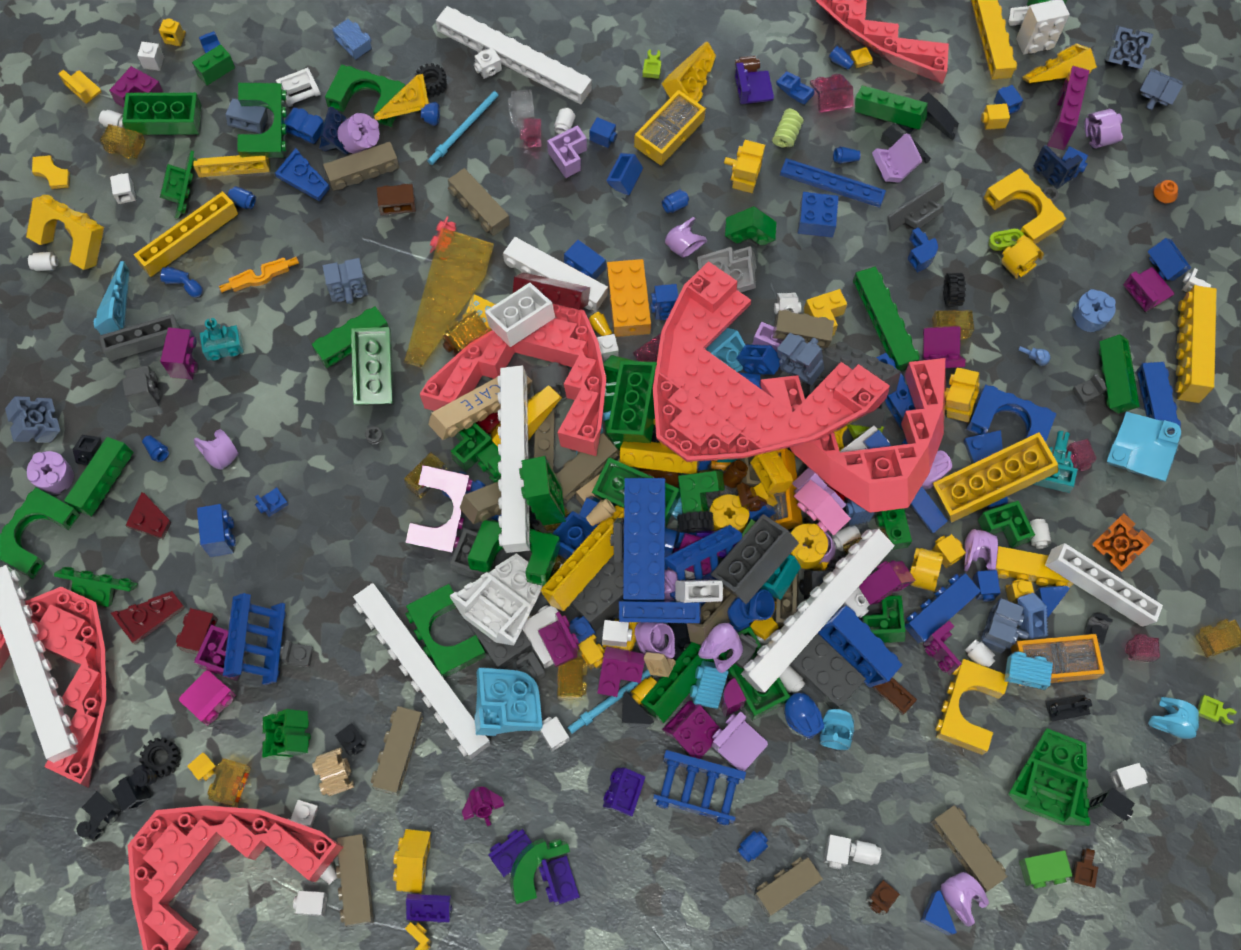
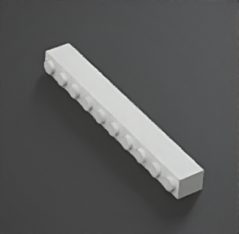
M447 6L436 19L438 32L477 52L493 47L501 59V64L579 104L583 103L592 90V79L560 64L557 60H552L543 53L517 42L514 38L503 35L500 31L489 28L486 24L480 23L456 9Z
M522 365L500 368V376H498V385L501 387V392H498V402L501 404V409H498V418L501 421V426L498 427V435L501 438V444H498V452L501 456V461L498 462L499 473H501V479L498 480L501 497H499L498 503L502 515L499 516V526L502 528V534H499V544L506 553L530 551L529 506L527 505L526 498L523 499L521 487L524 486V481L521 480L519 468H522L521 460L528 459L527 373Z
M880 529L866 530L861 535L862 539L858 544L856 543L848 550L849 554L836 563V568L833 572H829L824 576V582L810 592L811 596L807 601H803L798 605V611L784 621V626L781 630L774 632L771 636V641L758 650L756 658L746 663L744 666L745 670L741 675L756 691L766 692L892 550L894 547L893 543Z
M5 565L0 567V626L45 757L54 763L78 752L76 748L78 740L75 734L70 731V718L67 714H64L63 707H65L62 697L57 694V681L54 677H51V664L44 657L45 647L38 640L37 634H39V630L36 624L32 623V610L29 605H26L24 600L26 593L18 583L20 576L16 570H12L9 566Z
M372 583L354 595L353 598L356 603L353 605L359 614L364 613L366 615L365 622L371 630L373 628L377 630L378 634L376 637L380 643L388 645L390 649L387 652L393 660L398 659L401 663L399 668L405 676L409 674L413 681L410 683L415 691L423 693L424 697L422 700L426 706L434 708L436 713L433 715L440 724L444 722L448 729L445 731L450 739L458 741L460 745L457 748L464 757L468 755L472 759L490 746V741L485 735H476L475 720L376 586Z

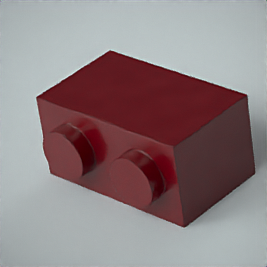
M190 608L189 613L184 616L182 632H179L177 635V647L181 651L197 655L210 626H216L218 618L213 613Z

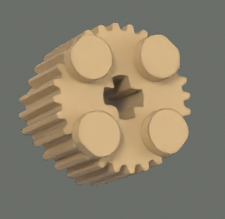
M342 748L316 756L315 763H312L315 775H319L322 783H319V787L323 795L328 794V796H332L354 788V782H350L348 777L352 773L347 758L343 759L341 757Z

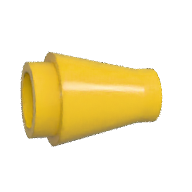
M596 312L588 318L592 328L600 336L613 334L604 314Z

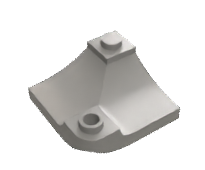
M751 246L736 251L729 247L697 257L699 270L709 261L738 281L737 290L739 292L756 288L755 269H757L755 253Z

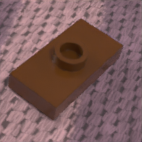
M893 677L889 682L872 687L902 715L917 701Z

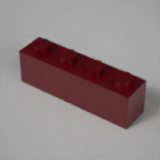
M524 272L514 277L513 293L531 283L552 304L578 310L588 305L590 287Z

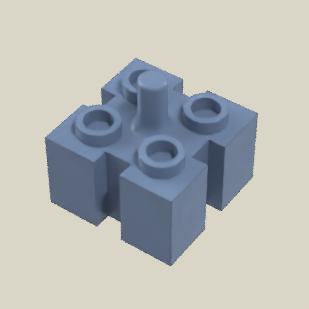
M1116 25L1112 36L1115 44L1114 47L1109 46L1105 60L1122 64L1123 60H1125L1126 65L1142 69L1146 58L1143 50L1144 47L1149 48L1153 34L1136 30L1135 34H1133V29Z
M1150 68L1140 87L1142 95L1151 98L1146 107L1152 110L1157 100L1163 105L1167 106L1168 103L1172 105L1183 86V82Z
M359 258L346 260L344 264L339 265L337 262L323 265L325 281L332 302L346 300L347 304H352L354 302L353 297L361 298L368 295L365 275Z
M789 333L777 348L778 358L781 359L779 361L780 369L792 376L798 375L800 380L812 386L824 371L822 348L817 345L818 340L812 338L807 344L803 337Z
M14 396L5 408L8 422L13 423L10 427L13 442H29L33 438L36 442L51 443L60 432L57 418H52L55 412L52 398H36L35 401H30V397Z
M1000 598L989 612L987 624L983 630L980 642L982 641L989 649L1002 653L1006 648L1009 649L1011 644H1015L1018 637L1027 640L1029 633L1017 628V626H1021L1025 615L1022 614L1024 607Z

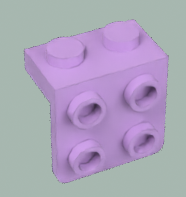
M904 134L888 150L876 148L872 152L875 163L878 165L883 179L887 182L900 183L922 162V158L910 134Z
M740 711L737 716L733 714L726 721L728 726L724 730L719 729L713 735L712 747L737 770L745 771L767 747L768 743L745 722L746 716Z

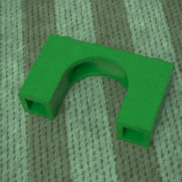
M341 64L325 95L327 107H333L338 111L344 112L350 98L356 92L364 89L374 90L381 95L373 111L375 115L406 85L400 81H394L384 76H378L368 71L358 70L352 66ZM397 116L377 120V122L392 127Z
M238 83V101L241 106H261L271 110L274 114L273 124L266 132L262 134H238L237 152L240 157L266 156V158H284V152L287 151V144L284 141V135L287 134V126L284 124V118L287 117V108L284 107V100L287 101V90H284L282 83Z
M35 487L27 495L22 506L15 511L10 522L2 529L0 534V561L27 577L34 579L45 563L37 556L23 549L21 537L26 527L38 520H49L69 531L80 514L73 507Z
M487 520L482 522L468 556L470 569L489 573L495 556L503 549L499 544V534H502V528H500L498 522ZM530 529V552L532 555L525 570L528 583L544 586L548 582L560 550L559 536Z
M449 584L406 605L408 612L405 613L410 624L414 622L417 627L414 632L418 640L423 639L426 645L423 647L425 654L428 658L432 657L433 665L444 679L486 657L485 651L476 635L454 646L439 645L431 638V628L435 620L456 608L450 598V595L454 592Z

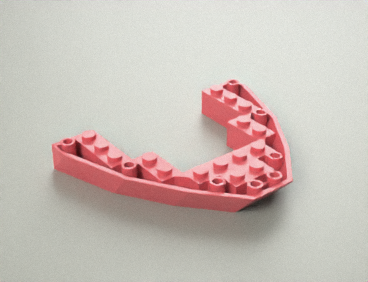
M816 0L825 12L858 42L891 64L943 84L948 66V43L898 38L899 24L865 20L867 0Z
M553 304L555 318L512 347L508 346L493 330L472 341L427 381L420 393L424 408L436 411L473 391L482 375L494 379L500 376V368L507 367L514 353L549 362H557L561 365L572 367L564 382L566 397L575 400L557 432L560 445L564 448L596 456L602 426L606 375L599 342L585 310Z
M946 358L915 361L908 364L905 378L916 410L906 411L901 423L907 444L840 452L835 434L832 433L825 438L789 448L830 487L869 513L908 508L930 473L944 435ZM798 375L762 379L760 381V387L764 392L792 412L805 400Z
M59 587L25 601L26 605H29L32 610L33 616H31V620L39 630L37 637L43 643L45 650L80 666L62 696L64 704L76 710L69 728L78 740L76 745L78 752L54 763L48 760L44 767L89 788L107 700L105 644L96 602L63 587ZM0 626L1 670L10 653Z
M195 806L156 810L128 844L131 899L143 950H184L199 932L168 904L222 837L246 858L256 860L266 846H268L307 880L317 882L342 850L343 846L319 830L259 809Z

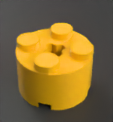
M1025 235L1017 240V244L1013 247L1009 246L1002 253L1004 257L1001 259V263L1016 279H1018V275L1023 277L1037 265L1035 263L1036 260L1039 258L1041 261L1044 257V253Z
M722 495L716 498L710 507L714 522V529L711 531H718L728 525H731L741 533L745 530L749 519V510L741 506L739 496Z
M816 524L799 525L791 532L799 544L790 555L797 559L802 569H810L822 561L828 549V539L823 530Z
M916 548L910 571L916 581L910 585L935 592L944 554Z

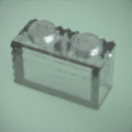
M530 89L511 91V98H508L509 109L513 110V112L509 113L510 123H514L515 129L535 127L532 91Z

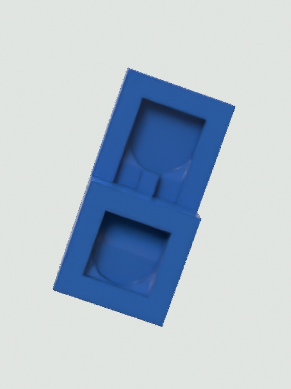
M787 71L776 81V84L786 94L803 105L815 94L813 88L801 83L800 77Z

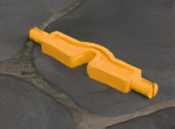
M297 257L289 260L281 258L262 264L260 267L262 274L260 276H256L253 270L248 269L229 278L228 283L220 285V291L223 293L233 289L236 292L249 286L264 285L273 277L288 272L289 267L299 264Z

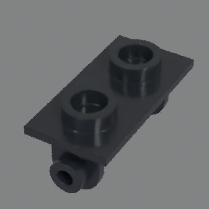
M1085 695L1048 701L1046 705L1051 722L1090 715L1089 707H1092V701L1087 699Z

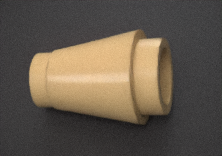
M608 499L601 500L589 515L586 516V519L591 526H594L612 517L616 509Z

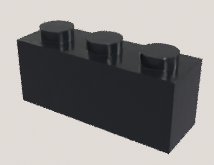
M1112 787L1092 797L1089 802L1088 817L1102 829L1110 826L1113 827L1117 823L1120 824L1122 821L1130 819L1134 812L1131 809L1135 803Z

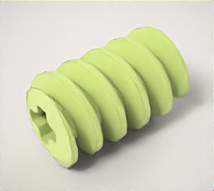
M789 108L784 111V115L777 127L772 141L778 147H792L797 139L804 120L794 109Z

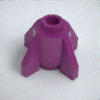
M483 786L476 787L469 793V797L462 810L463 818L467 820L474 817L475 814L479 818H484L487 826H490L489 815H491L493 807L494 809L503 807L504 802L501 796L490 791L488 788Z

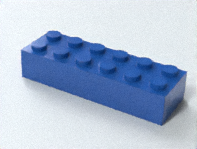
M625 478L624 601H665V478Z

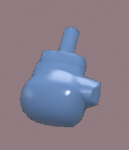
M1021 346L1019 348V351L1028 354V358L1034 360L1039 366H1045L1050 361V354L1045 349L1033 347L1031 351Z

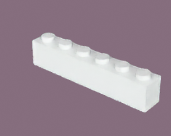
M516 237L513 238L503 252L506 265L520 270L521 273H529L590 287L589 302L585 306L588 310L592 309L597 312L608 296V287Z
M1065 543L1051 549L1045 566L1143 627L1157 622L1163 607L1162 604Z

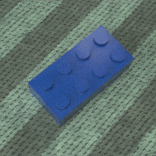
M847 605L839 608L818 632L831 647L866 678L864 683L869 688L889 682L903 665L898 660V657L885 647L884 642L870 631L869 626L863 623L856 616L855 611L848 608Z

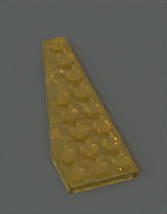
M441 228L404 363L423 367L468 300L484 280L493 243Z

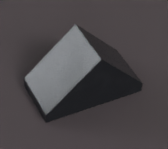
M625 692L623 694L622 727L651 728L654 725V720Z

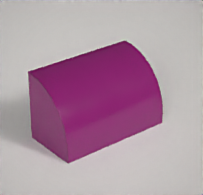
M735 678L727 684L721 698V710L724 717L742 709L747 700Z

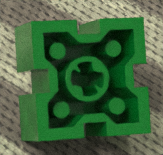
M285 709L277 712V714L263 717V734H266L265 741L262 742V758L285 760L292 758L293 755L299 756L308 753L309 741L311 739V734L305 733L309 726L308 711Z

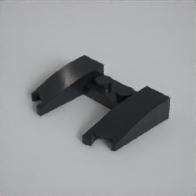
M927 92L919 100L928 103L925 122H930L953 140L956 135L953 133V129L958 127L959 123L934 96ZM894 122L883 132L880 141L891 148L904 134L912 135L917 129ZM912 138L921 158L925 163H928L931 158Z

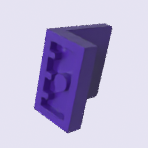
M736 63L735 81L740 104L773 101L774 95L769 72L757 71L748 73L747 69H744L743 63Z
M567 856L547 863L545 859L541 860L543 866H540L539 870L543 882L548 881L549 887L545 889L550 903L554 901L555 906L580 898Z

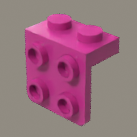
M207 670L180 696L179 701L202 723L208 726L217 719L224 708L232 703L237 695Z

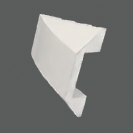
M517 553L497 565L489 573L486 572L481 575L475 582H470L464 586V589L450 595L451 600L465 620L493 641L513 646L543 587L527 582L525 570L529 562Z

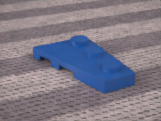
M297 148L294 149L275 172L277 178L318 201L330 189L328 183L310 166L309 162L303 158Z

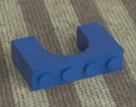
M985 384L966 430L979 435L986 434L993 416L1001 411H1009L1017 414L1024 421L1026 426L1024 439L1040 432L1046 442L1057 413L1052 412L1049 408L1037 406L1029 400L1020 399L1012 393L1000 391L995 386Z

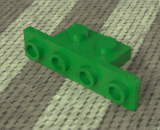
M192 150L188 155L185 169L167 164L160 198L177 203L174 217L177 219L180 214L185 212L186 204L184 203V198H188L190 188H187V184L191 183L193 173H190V170L194 168L193 161H196V158L193 157L195 151Z
M62 567V569L54 572V577L72 580V592L96 602L97 605L106 607L112 605L114 589L132 591L138 587V583L132 582L128 578L114 579L113 576L107 574L99 576L94 575L92 571H74L72 567Z

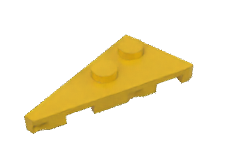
M423 74L416 75L374 115L375 120L411 113L424 108L425 104L429 102Z

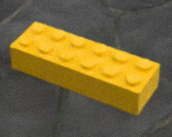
M1194 285L1178 304L1180 317L1177 326L1180 327V331L1177 336L1179 349L1176 354V359H1178V366L1176 368L1178 382L1175 386L1177 400L1200 403L1214 388L1217 288Z
M1040 432L934 482L933 489L952 523L1058 473V463Z

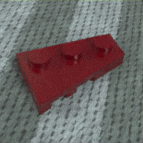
M173 591L151 598L147 602L128 606L127 609L119 612H111V615L135 645L185 609V607Z

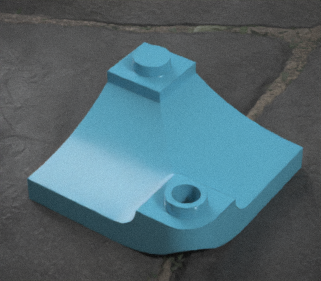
M1126 412L1118 435L1112 445L1107 464L1125 469L1131 473L1166 482L1181 439L1180 426L1173 422L1160 421ZM1169 429L1175 430V433L1169 435L1167 431Z
M478 668L476 671L477 703L474 716L476 735L496 736L506 732L540 731L542 729L539 689L536 681L531 676L517 670Z

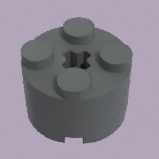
M553 362L547 367L535 368L531 371L534 396L549 385L562 397L560 401L567 398L564 382L569 375L568 369L560 366L557 362Z

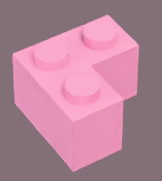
M812 480L794 495L799 502L797 506L804 513H807L812 520L815 521L817 519L819 521L817 525L824 533L829 531L834 536L851 519L831 495Z

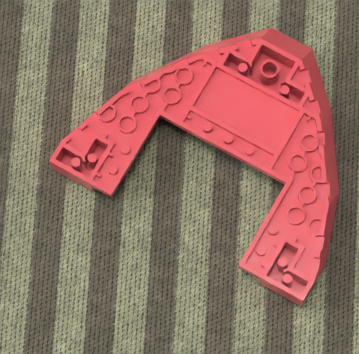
M709 261L684 284L661 331L653 384L656 438L687 462L747 458L825 438L861 417L874 412L885 401L889 392L890 385L858 364L852 370L840 362L792 412L708 352L706 348L751 305V299L737 290L738 281Z

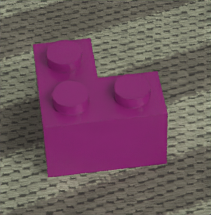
M132 66L128 68L109 90L115 103L124 107L126 93H164L158 80Z
M168 327L160 362L170 378L193 380L194 373L197 372L198 364L192 355L193 348H196L197 339L190 329Z
M892 560L889 563L885 561L878 565V570L873 574L871 572L859 588L869 604L873 605L878 604L892 593L902 591L916 580L903 561L895 562Z
M213 625L210 626L194 660V663L199 668L223 676L228 630ZM239 675L231 677L229 679L237 681Z
M606 646L597 693L617 697L621 679L641 683L645 654Z

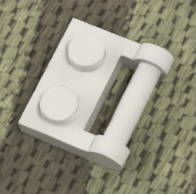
M308 68L276 80L277 83H282L284 90H287V101L285 100L288 107L314 95L315 97L321 95ZM308 87L312 88L310 90L294 95L292 97L289 96L290 94L306 89Z

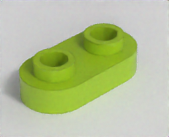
M1019 229L994 232L991 234L988 244L995 251L1005 250L1009 246L1013 247L1017 244V240L1024 233Z

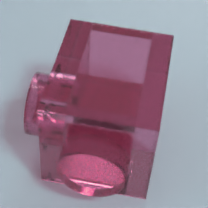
M524 119L523 129H520V140L524 141V147H541V119Z
M1088 439L1070 443L1067 447L1066 455L1068 451L1072 452L1070 459L1073 463V468L1085 471L1090 469L1097 460Z
M1146 634L1135 635L1126 644V653L1129 654V661L1154 662L1160 658L1159 638L1147 637Z

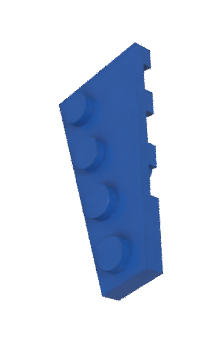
M1001 430L964 439L971 464L1003 450ZM1008 497L988 505V510L1008 504Z

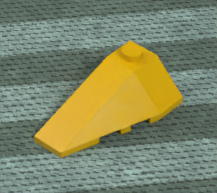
M708 41L702 44L662 82V86L669 98L680 90L697 103L700 101L703 95L701 91L707 83V74L711 72L716 57Z
M1076 43L1059 52L1057 58L1048 59L1045 61V66L1036 67L1024 75L1022 79L1028 83L1066 78L1072 66L1090 70L1089 73H1091V70L1097 68L1092 49Z
M549 385L527 401L528 440L562 398ZM501 421L491 433L492 441L497 447L498 444H501V438L498 435V427L501 426Z

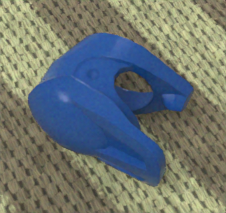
M762 588L757 591L747 604L736 597L728 608L730 622L735 627H741L755 620L763 621L769 619L775 609L774 598L769 591Z
M796 693L790 696L784 709L788 726L806 738H813L824 729L820 710L811 697L804 693Z

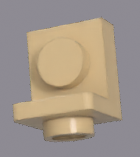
M646 652L643 658L650 675L669 677L675 665V660L666 658L665 654Z

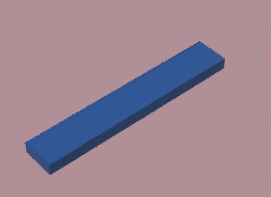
M787 158L780 172V176L879 208L886 193L884 189Z
M876 430L863 441L867 449L891 446L880 430ZM921 486L910 505L929 531L934 533L948 520Z

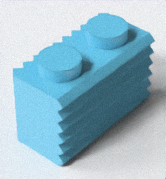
M1014 652V654L1007 658L1005 682L1046 690L1050 686L1053 662H1048L1045 657L1040 656L1034 658L1026 657L1027 654L1023 652Z
M703 660L701 666L696 668V685H692L690 690V697H692L693 703L718 709L728 670L720 673L717 671L715 663Z

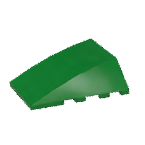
M1046 728L1008 795L1022 810L1061 825L1089 826L1086 743Z

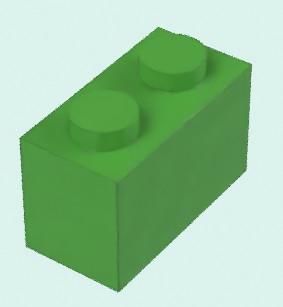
M1065 851L1019 860L1025 885H1033L1034 889L1046 887L1045 882L1053 881L1054 885L1066 883V878L1072 877Z

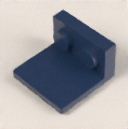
M1044 145L1033 166L1038 173H1041L1048 180L1049 184L1058 190L1074 177L1083 158L1076 155L1063 162L1047 145Z

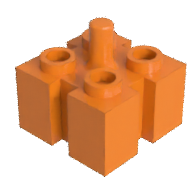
M1124 513L1092 544L1103 555L1109 553L1113 557L1110 562L1121 572L1137 557L1136 555L1139 556L1154 541L1143 530L1138 533L1133 528L1135 523Z

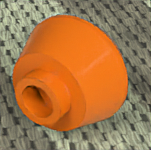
M1165 180L1155 186L1154 196L1162 203H1172L1178 197V186L1174 181Z

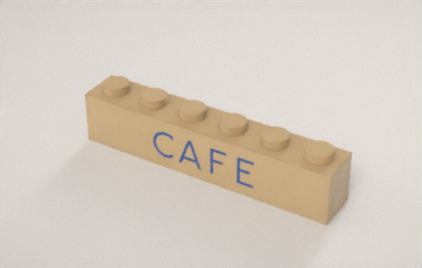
M527 376V395H528L529 392H530V387H531V384H532V380H531L528 376ZM498 377L432 412L428 425L442 440H445L448 437H454L464 428H470L473 423L484 420L489 414L497 413L498 409H501V404L498 402V392H501V387L498 385Z

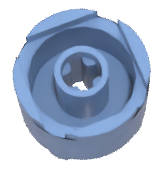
M1089 290L1073 308L1072 316L1076 321V325L1087 332L1104 329L1115 314V299L1102 291Z

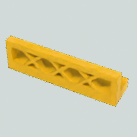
M240 155L199 158L197 161H193V166L199 178L270 172V158H266V156L240 157Z

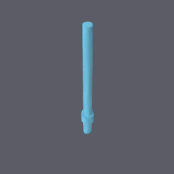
M493 91L443 144H440L435 149V153L427 160L429 164L433 165L448 152L447 149L499 96L496 91Z
M648 669L643 672L641 681L644 678L647 679L648 677L653 676L650 675ZM629 682L619 689L617 697L610 696L588 713L584 712L581 714L577 721L567 727L570 733L573 734L582 726L589 725L593 722V718L620 700L625 692H631L639 683Z

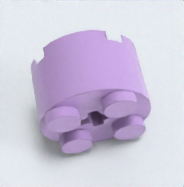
M1106 109L1088 115L1089 118L1085 119L1086 137L1090 136L1092 141L1089 143L1093 148H1100L1122 141L1123 135L1120 125L1122 117L1120 114H1116L1114 110Z
M356 113L339 126L338 139L340 142L342 141L344 148L350 153L355 154L367 150L378 142L379 124L377 120L372 119L366 114Z
M37 452L33 455L27 466L28 480L35 487L51 496L61 494L60 492L64 489L67 490L74 479V472L71 466L56 452Z

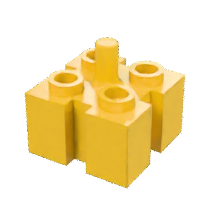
M744 140L743 146L738 148L737 160L725 158L724 164L733 166L731 181H733L732 188L753 193L762 165L764 144Z
M957 367L955 374H951L949 380L951 387L946 388L945 410H947V418L969 422L979 394V372Z

